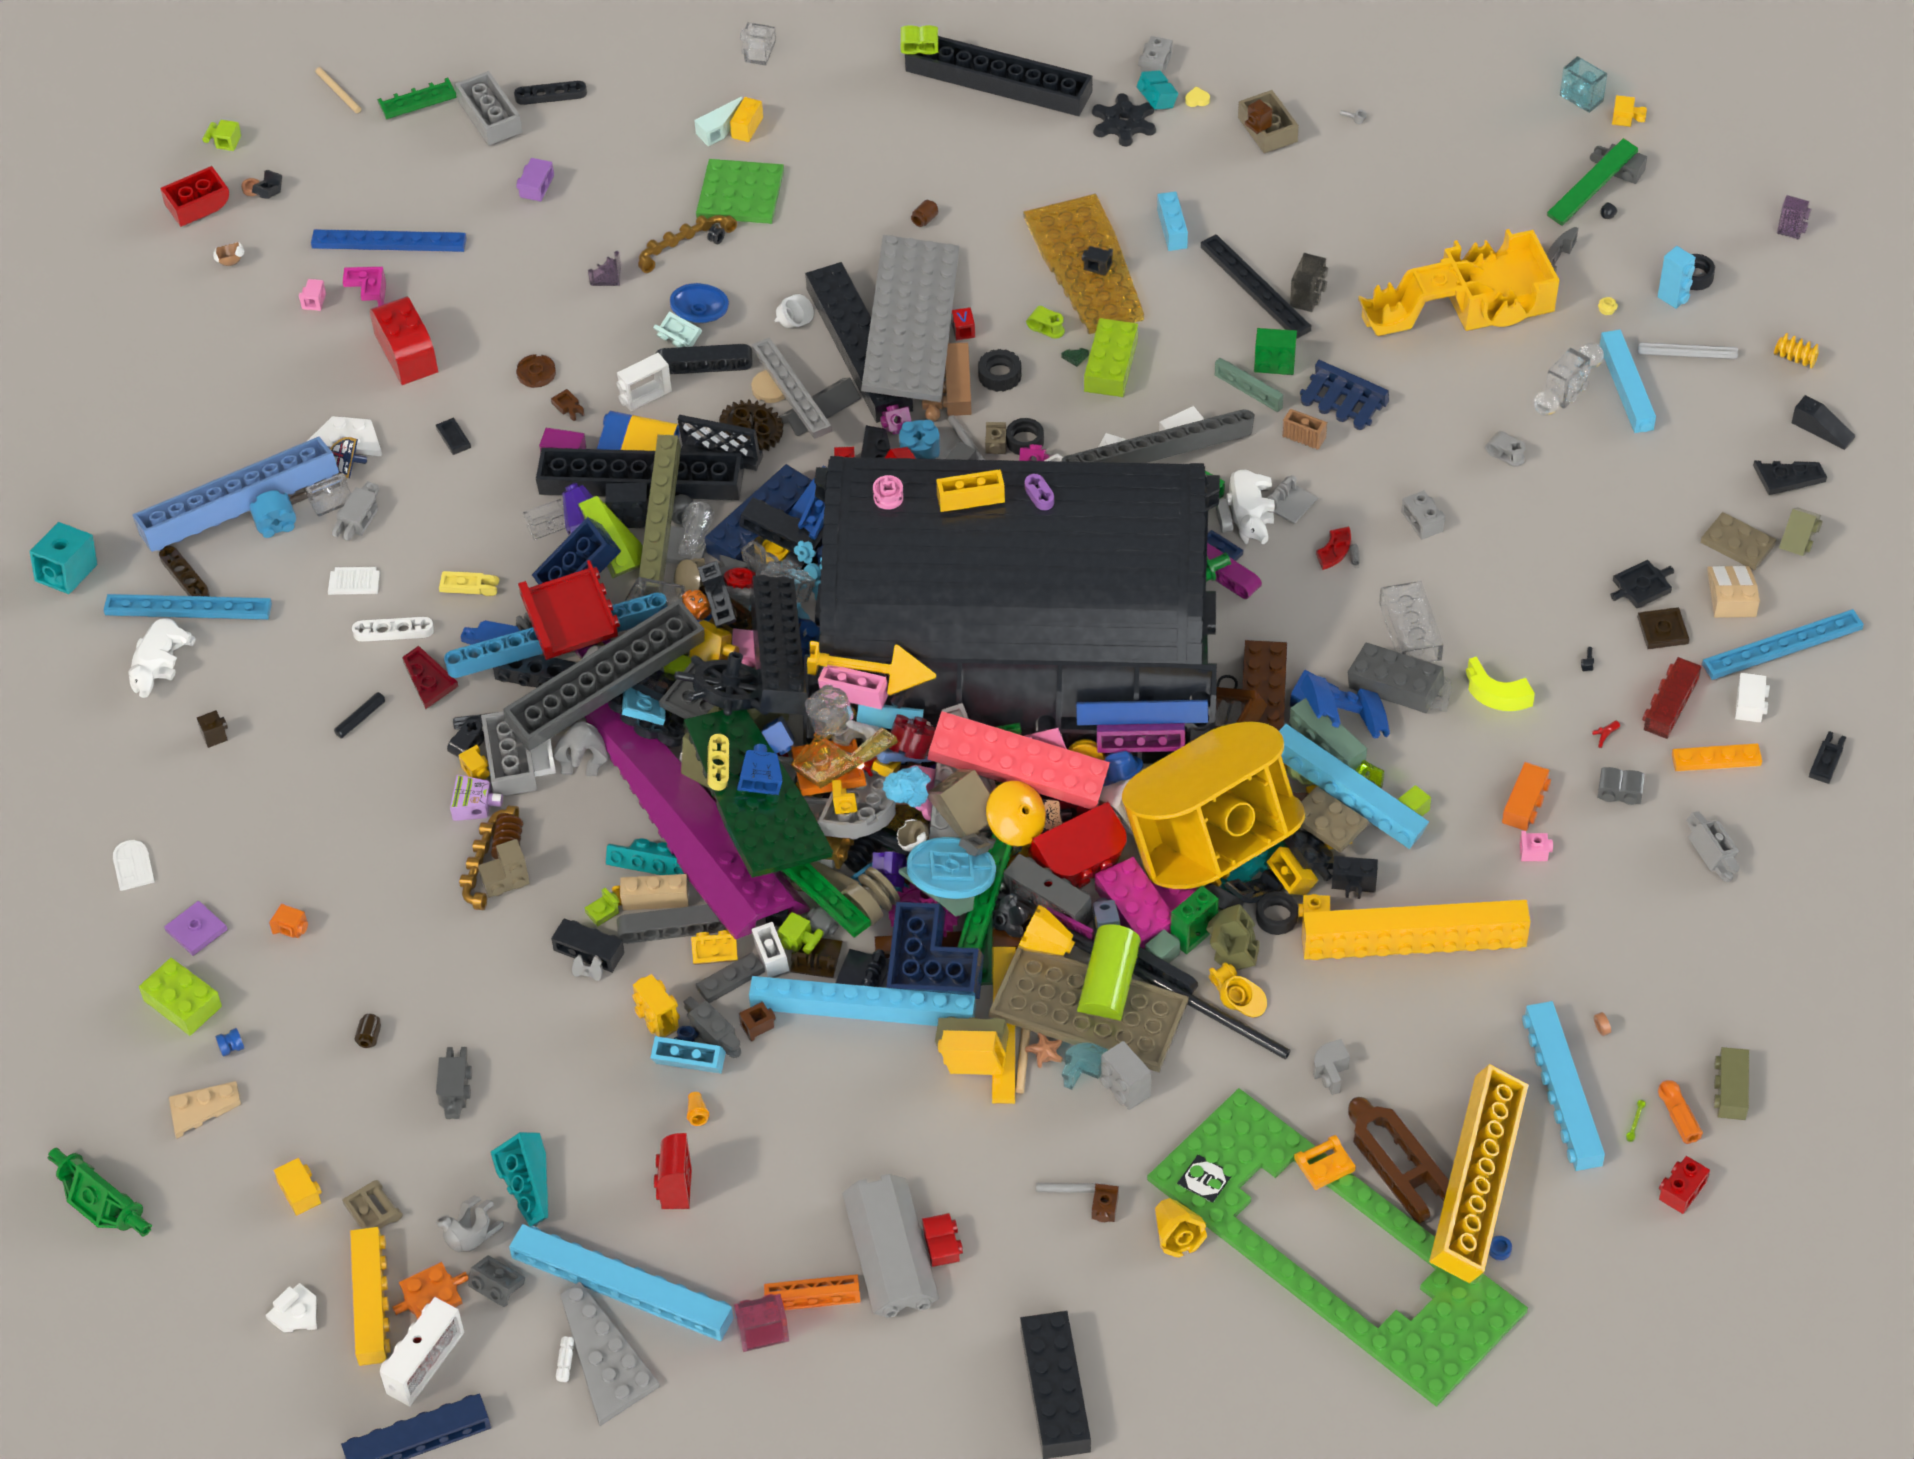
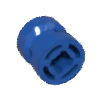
M237 1028L230 1030L228 1034L224 1035L221 1033L215 1036L223 1057L230 1055L231 1051L245 1049Z

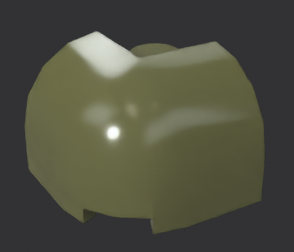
M1240 904L1221 910L1210 920L1206 928L1211 934V947L1216 950L1214 960L1220 965L1225 962L1228 965L1232 964L1235 969L1256 966L1260 941L1255 939V933L1252 928L1255 926V923Z

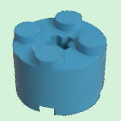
M916 420L903 423L899 433L900 448L908 447L916 459H935L939 457L940 437L933 421Z
M276 490L268 491L257 496V501L254 504L253 502L250 504V511L258 532L263 534V537L270 538L275 533L281 531L290 532L295 528L296 515L287 493L280 494Z

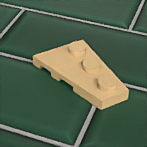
M234 1081L170 1096L169 1102L176 1139L182 1137L183 1133L187 1130L202 1126V1122L212 1117L217 1118L241 1105L237 1082Z

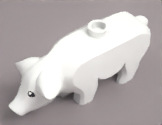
M1237 470L1231 474L1229 493L1226 496L1228 506H1231L1233 521L1237 524L1239 535L1245 544H1248L1249 538L1256 539L1265 544L1268 541L1265 524H1274L1273 512L1275 504L1274 500L1262 498L1261 490H1269V487H1272L1271 478L1255 474L1249 470Z
M169 618L155 621L144 638H140L137 642L132 665L128 671L133 691L135 693L140 691L139 696L145 698L150 694L155 678L172 680L176 673L173 667L177 657L173 656V651L183 645L193 646L196 641L195 637L190 632L179 628Z

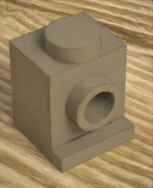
M986 422V454H1006V422Z

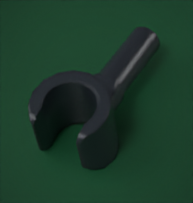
M1592 647L1587 648V659H1581L1583 672L1593 671L1594 669Z

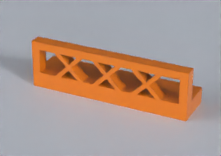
M858 1274L764 1284L766 1312L861 1303Z

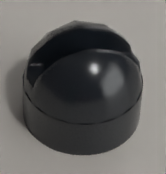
M1606 202L1600 210L1601 217L1604 219H1611L1618 212L1617 208L1609 202Z

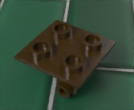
M821 938L809 954L803 951V947L806 945L803 944L799 951L792 952L791 954L792 964L790 972L834 978L843 941Z

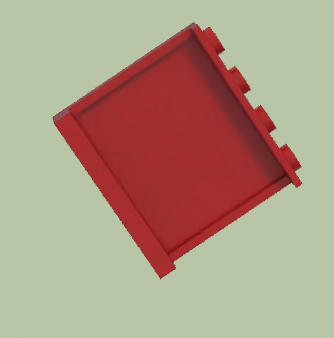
M590 560L587 561L588 569L530 588L526 581L518 583L521 598L546 660L618 636L617 628L620 627L617 615L613 616L611 613L613 611L610 599L606 600L604 596L607 595L603 583H599V571L597 567L593 568Z

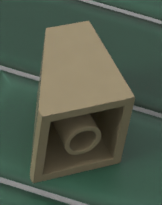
M958 769L927 791L929 794L928 800L955 833H957L959 838L973 833L978 836L980 829L984 826L989 827L986 805L990 793L975 770Z

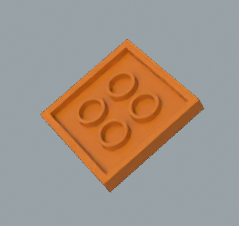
M853 739L848 746L836 744L834 741L791 747L799 789L803 796L832 792V780H841L842 788L846 789L866 786L863 769H858L856 764L840 759L838 754L839 750L848 753L857 752L856 739Z

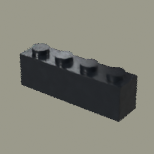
M752 497L741 513L740 527L793 553L794 547L798 545L799 541L811 542L815 556L817 548L822 546L823 531H820L815 540L811 539L809 532L805 528L800 529L798 527L801 519L794 518L783 510L768 505L763 500Z

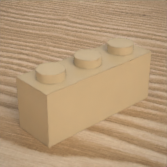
M687 874L620 877L622 909L642 910L688 907L689 888Z

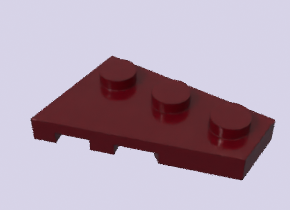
M417 646L402 657L425 710L459 687L458 681L449 676L448 672L420 646Z

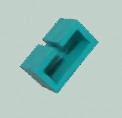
M1160 70L1142 72L1136 86L1154 110L1173 108L1179 94L1174 86L1168 83L1169 80Z

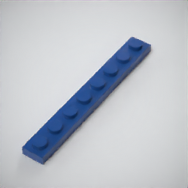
M314 229L311 246L312 249L464 252L466 233Z

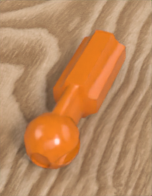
M1673 1080L1663 1081L1659 1085L1658 1095L1664 1101L1683 1142L1686 1144L1697 1142L1701 1139L1703 1132L1689 1105L1684 1100L1680 1086Z

